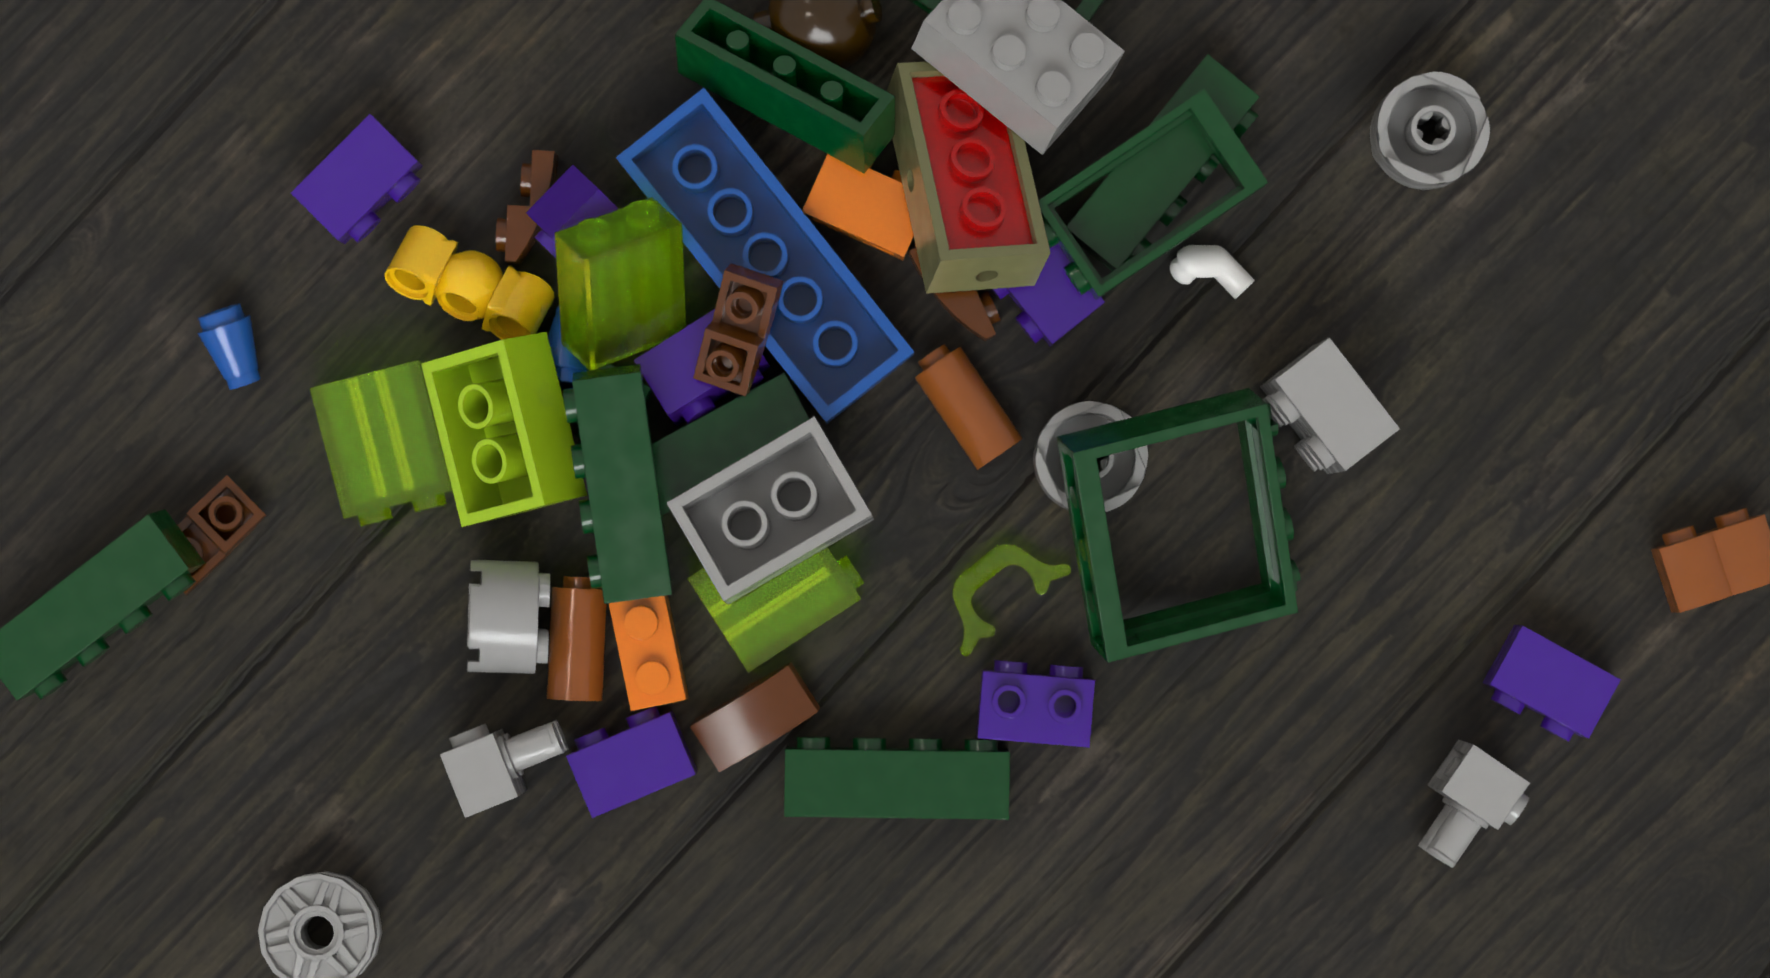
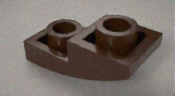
M532 150V164L522 163L520 183L521 197H530V206L507 205V218H497L496 251L505 252V262L509 265L522 264L537 240L535 236L542 229L526 212L556 182L559 156L555 151Z
M914 248L909 250V256L923 280L917 249ZM976 290L932 293L941 306L968 331L983 341L996 336L992 325L1001 321L988 291L980 294Z
M733 263L724 270L713 320L705 328L693 379L745 397L747 396L770 333L784 283L783 280Z
M228 475L186 513L187 516L177 525L205 562L191 573L196 582L183 592L186 596L266 517V514Z
M792 662L747 685L741 694L695 718L690 728L718 771L721 772L786 734L820 710V706Z

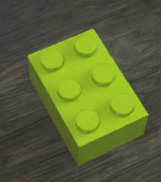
M547 332L502 339L421 364L462 527L587 496L583 478H575L571 445L575 444L570 424L567 423L564 400Z

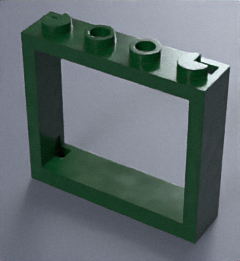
M1249 388L1056 437L1090 642L1107 663L1298 613L1295 591H1297L1296 582L1300 581L1301 577L1296 563L1293 559H1290L1288 541L1294 538V529L1289 512L1282 506L1280 489L1286 487V475L1280 458L1275 455L1272 438L1278 435V424L1272 419L1270 403H1266ZM1237 422L1261 583L1123 620L1097 458Z

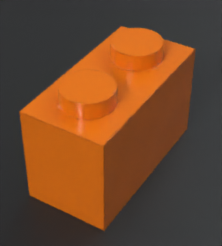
M827 154L802 211L814 222L904 261L914 235L900 171L894 170L890 178L872 170L871 165L864 174Z
M668 595L609 603L630 710L635 711L687 700L689 695Z

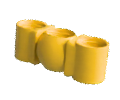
M420 225L409 228L385 272V280L391 288L407 298L423 300L429 306L437 298L444 311L463 321H475L484 318L482 330L491 331L501 340L537 333L555 298L553 289L546 281L534 274L517 271L511 266L507 267L503 275L498 263L488 255L474 250L456 253L458 242L448 240L440 232Z

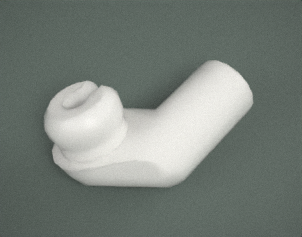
M1188 245L1178 250L1177 257L1171 261L1169 266L1170 273L1177 282L1188 285L1196 278L1214 277L1234 299L1255 281L1224 248L1218 245Z

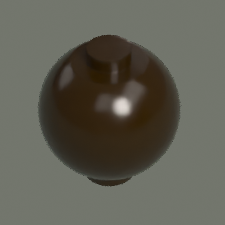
M769 0L768 9L755 12L753 20L832 63L847 69L859 61L869 49L876 32V22L882 20V10L879 0Z

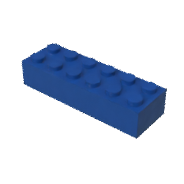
M702 88L616 157L620 165L719 289L724 270L731 263L784 281L765 347L827 424L914 355L913 349L705 88Z

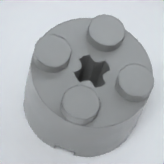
M1429 72L1415 75L1402 81L1381 100L1372 117L1370 143L1373 158L1390 178L1410 188L1431 190L1453 183L1477 165L1488 145L1490 125L1485 108L1480 100L1481 98L1470 84L1448 73ZM1432 119L1436 122L1434 131L1442 136L1441 139L1436 138L1428 144L1422 140L1423 132L1417 129V125H1423L1426 121Z
M1084 401L1062 409L1049 419L1036 439L1033 452L1035 475L1045 494L1057 505L1068 510L1057 436L1132 418L1131 416L1107 403ZM1147 445L1107 455L1098 462L1105 512L1116 509L1126 503L1140 487L1147 468Z
M470 560V571H481L480 584L469 583L467 647L469 649H478V660H467V672L535 674L536 663H548L549 632L547 629L538 628V608L549 607L550 573H539V563L535 561Z

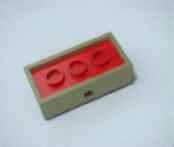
M927 61L897 63L887 92L895 96V135L893 143L926 294L1035 286L1050 255V248L1025 141Z

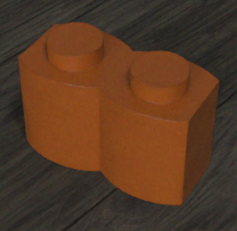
M1741 508L1714 517L1717 527L1697 534L1694 525H1689L1662 534L1664 545L1651 549L1671 613L1685 612L1770 584V529L1765 514L1749 517L1747 508Z

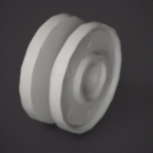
M324 871L296 877L278 888L263 908L258 934L261 953L272 972L279 978H356L364 973L378 953L382 936V925L379 908L367 889L349 876ZM314 916L326 918L333 926L334 935L328 946L315 944L308 935V925Z

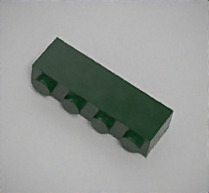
M703 0L675 33L679 74L864 174L895 135L894 95L716 0Z
M1207 54L1151 124L1205 88L1240 139L1259 116L1251 109L1259 96ZM1188 119L1111 171L1066 227L1081 247L1113 271L1152 245L1145 236L1159 220L1168 227L1188 202L1180 193L1193 177L1203 184L1220 162L1192 121Z
M641 364L575 372L572 378L573 388L564 389L563 398L567 423L578 422L581 444L571 445L575 478H586L589 499L579 500L583 533H594L597 554L587 556L591 588H602L604 604L672 595V582Z
M785 373L749 391L746 397L742 395L652 444L662 517L671 512L667 505V502L809 420Z
M166 509L146 515L0 629V679L17 701L35 693L40 700L49 696L68 681L63 672L74 663L79 661L82 667L92 663L110 649V646L105 641L109 636L120 628L125 634L130 633L153 615L148 606L163 595L168 601H171L196 582L191 573L205 562Z
M797 737V747L785 748L784 817L1009 820L1010 752L1007 749H998V740L964 739V749H942L941 738H909V748H886V738L854 737L853 748L830 747V737Z

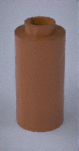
M943 344L918 361L923 372L915 377L916 381L977 470L1023 439L961 347L950 352L946 344Z
M563 576V587H551L547 699L603 701L607 604H604L602 589L591 588L590 577Z

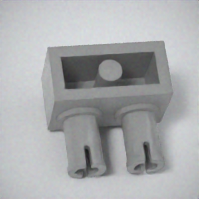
M557 720L510 737L508 733L505 734L503 729L489 733L485 723L449 738L453 749L440 754L466 818L514 799L526 792L527 788L521 776L524 774L523 769L569 750Z
M1458 739L1428 783L1430 788L1444 796L1442 802L1446 805L1418 846L1442 863L1453 868L1481 827L1487 829L1490 826L1499 830L1503 822L1512 825L1529 801V797L1523 793L1530 783L1474 744Z

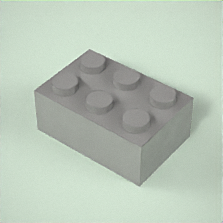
M942 0L923 21L911 48L1042 155L1110 79L1125 52L1062 0Z
M1330 338L1311 346L1260 386L1267 395L1263 400L1266 403H1270L1272 419L1279 427L1288 424L1301 439L1294 447L1314 472L1317 469H1324L1327 474L1346 471L1400 429Z
M815 416L667 502L722 600L728 605L874 520Z

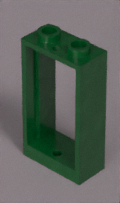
M1204 88L1041 198L1039 205L1049 248L1051 249L1056 244L1060 246L1070 261L1063 269L1080 295L1090 290L1097 300L1263 188L1268 181ZM1190 119L1236 188L1101 278L1055 209Z

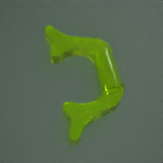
M1002 544L992 548L987 554L960 574L954 582L952 596L964 630L960 646L961 654L964 656L970 655L980 638L991 637L995 634L994 626L981 620L974 612L971 604L972 596L983 584L1003 568L1010 565H1019L1029 573L1035 591L1043 595L1047 592L1050 581L1070 574V566L1067 564L1052 565L1040 562L1015 545Z

